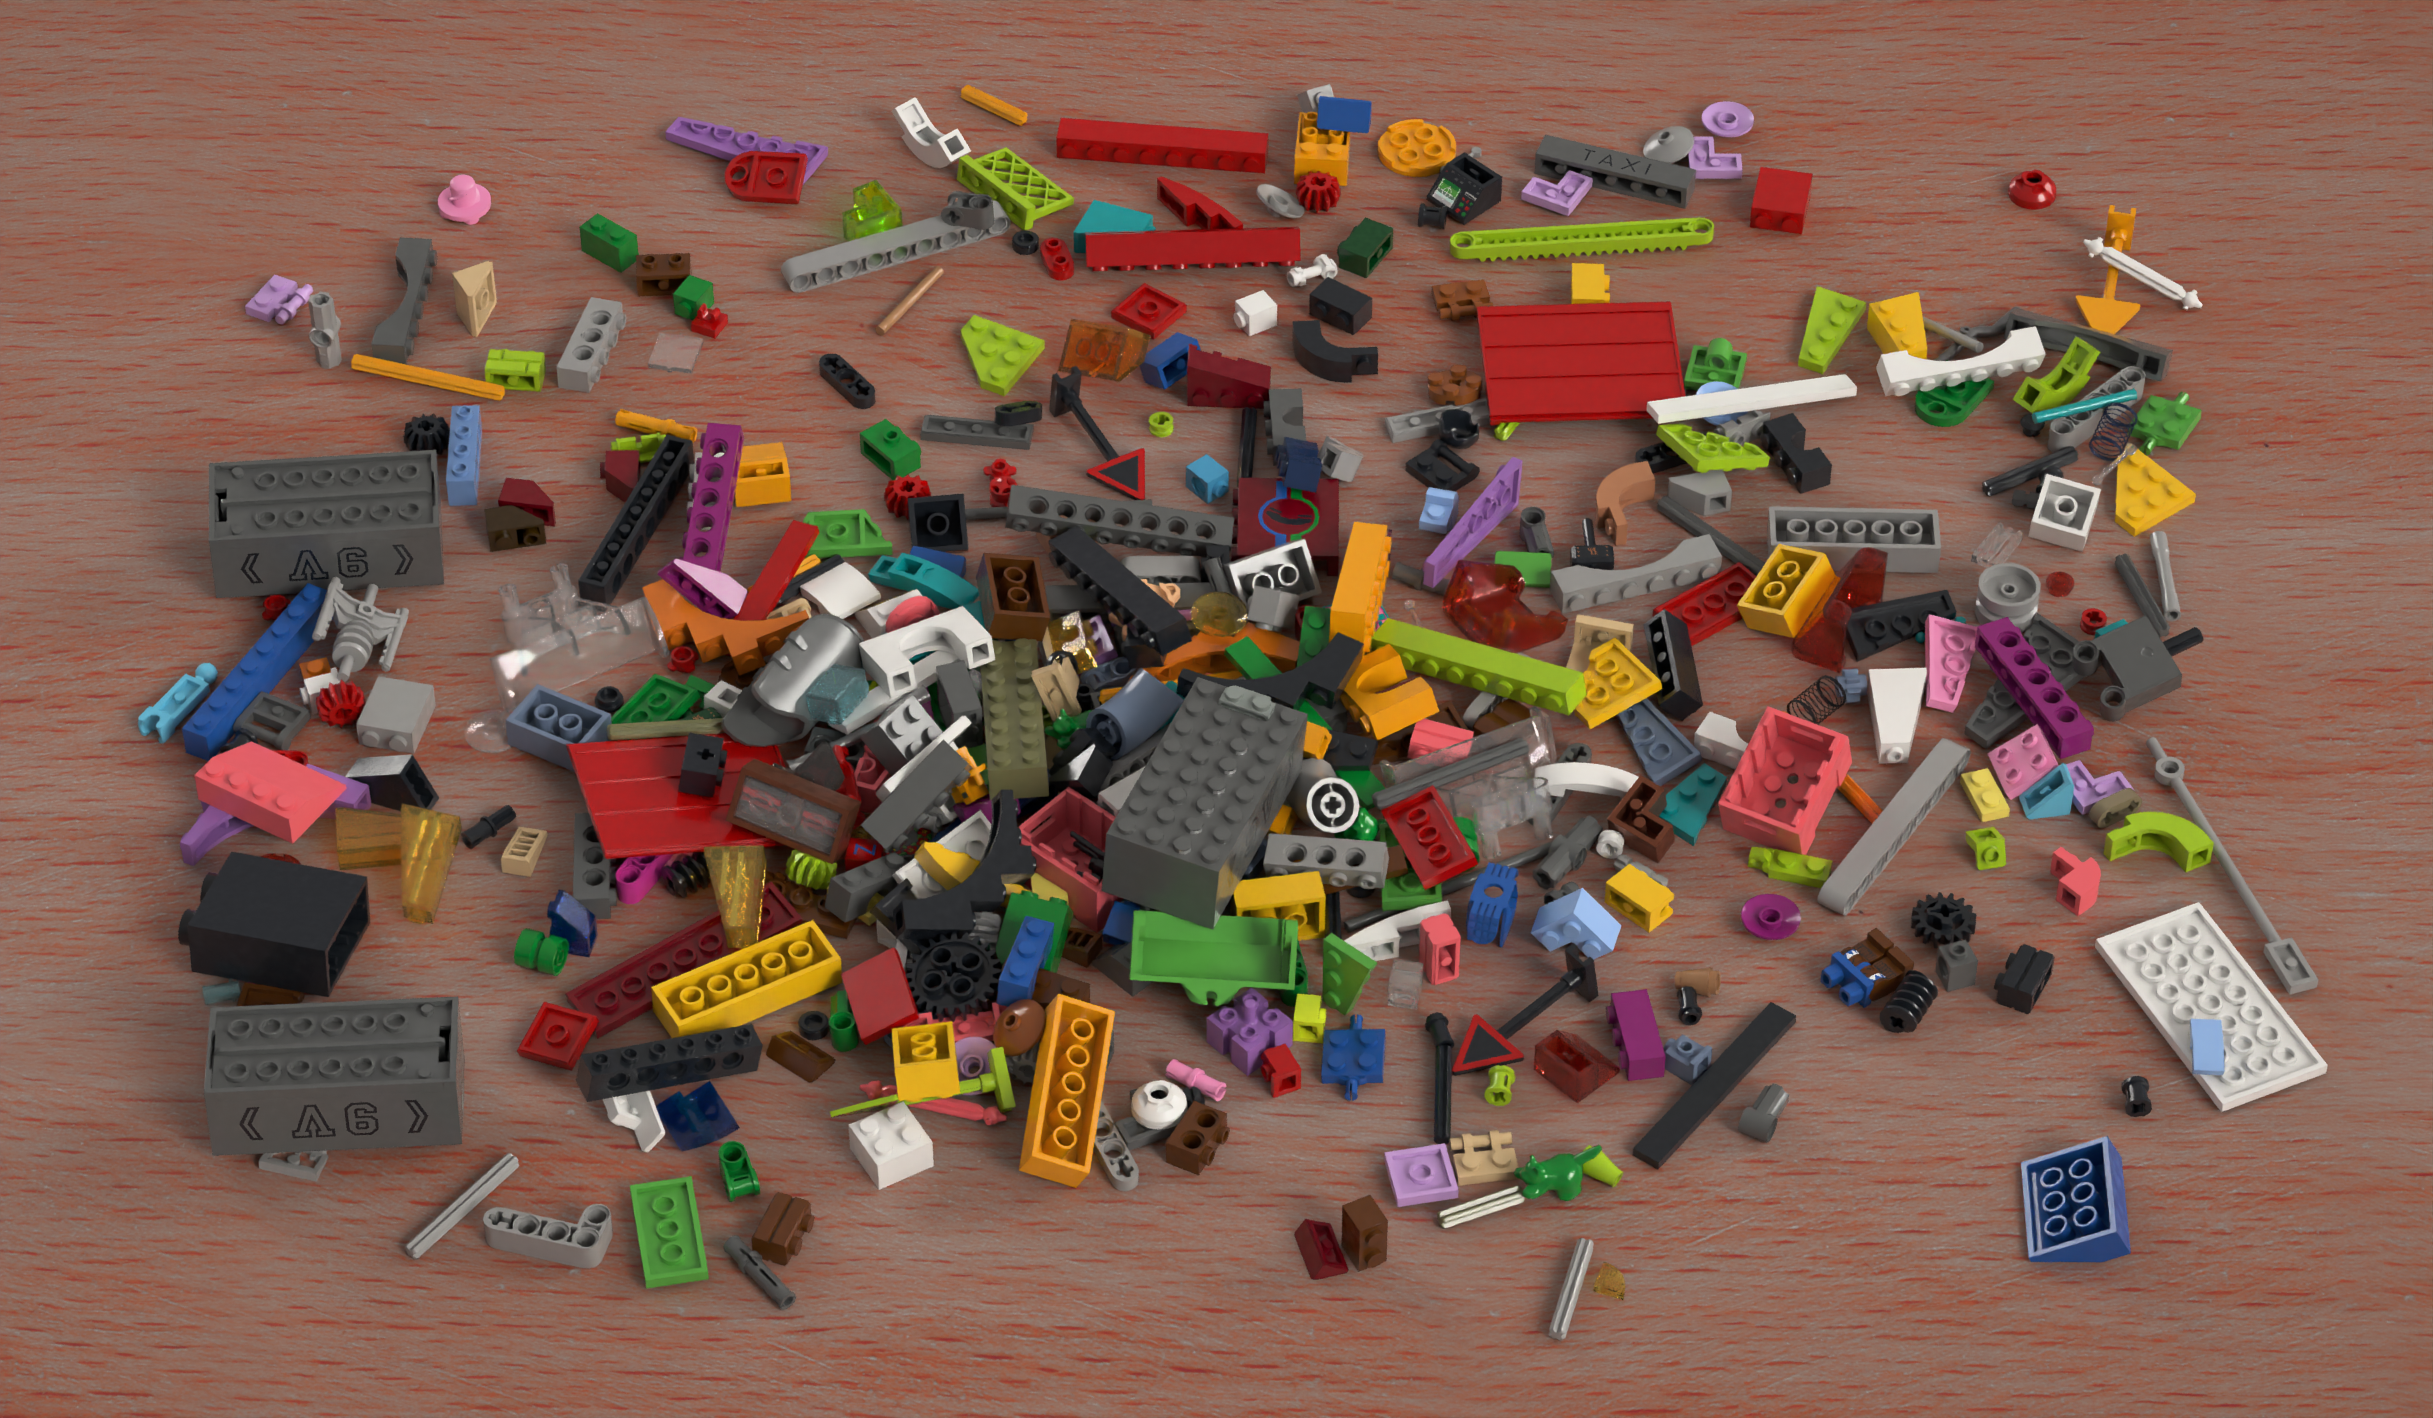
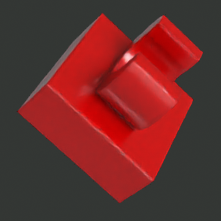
M703 303L697 311V316L691 322V331L716 339L728 324V315L721 313L717 307L714 310L709 309Z

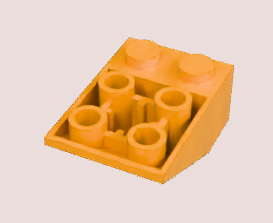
M1299 112L1294 161V184L1298 183L1300 176H1307L1308 171L1312 173L1320 171L1323 174L1330 172L1331 176L1337 177L1339 186H1347L1351 132L1318 129V113Z
M782 442L743 446L734 495L736 507L792 501L788 462Z

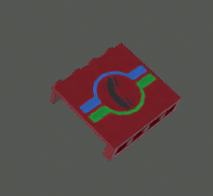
M1239 478L1238 489H1233V506H1238V508H1232L1233 525H1238V527H1233L1232 544H1237V547H1232L1231 562L1293 540L1305 539L1311 559L1327 560V576H1338L1339 479H1319L1315 493L1283 486L1282 478Z

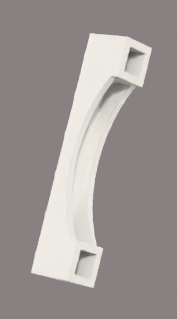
M2034 326L2010 331L2006 342L1973 358L1956 361H1934L1911 356L1907 350L1882 354L1876 370L1885 396H1903L1916 390L1929 391L1938 386L1947 385L1951 387L1970 380L1979 382L1987 377L1997 375L2005 377L2013 372H2032L2040 368L2046 354L2037 328Z

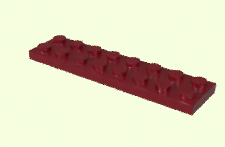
M769 882L565 993L567 1002L574 1010L597 1017L599 1023L593 1034L598 1039L653 1009L651 987L802 925L803 919L776 886Z

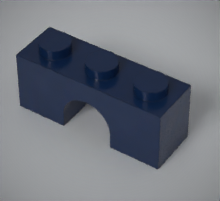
M1284 437L1283 445L1278 444L1275 461H1277L1278 476L1282 477L1283 486L1316 493L1322 470L1321 459L1317 458L1319 452L1317 443Z

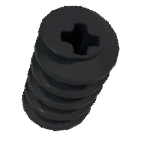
M721 850L694 852L692 857L686 856L681 862L675 861L671 867L667 865L662 867L661 870L667 890L673 896L678 892L682 898L687 897L686 888H689L693 894L698 892L696 883H699L703 889L708 888L707 878L713 884L718 883V873L723 879H727L729 876L727 862Z
M1909 970L1880 1012L1879 1018L1884 1028L1893 1033L1913 1032L1917 1028V1024L1927 1013L1933 1000L1938 996L1936 985L1923 973Z

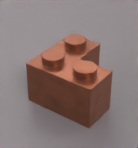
M1640 775L1607 818L1608 829L1621 833L1625 840L1624 844L1656 863L1660 862L1675 842L1673 825L1658 817L1667 806L1665 789Z

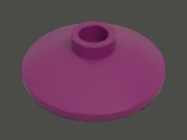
M1761 894L1749 899L1744 904L1741 911V921L1745 929L1752 935L1766 940H1779L1787 938L1796 932L1800 926L1801 913L1797 905L1784 896Z

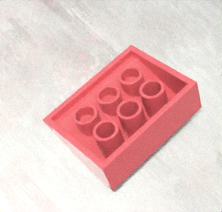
M252 741L212 757L194 775L198 800L292 844L346 790L345 784Z

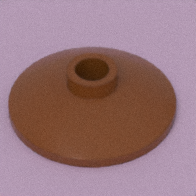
M1031 999L1019 1000L1008 1006L1001 1013L994 1027L993 1040L996 1048L1003 1047L1004 1054L1007 1056L1022 1055L1033 1048L1040 1040L1046 1025V1015L1043 1007Z

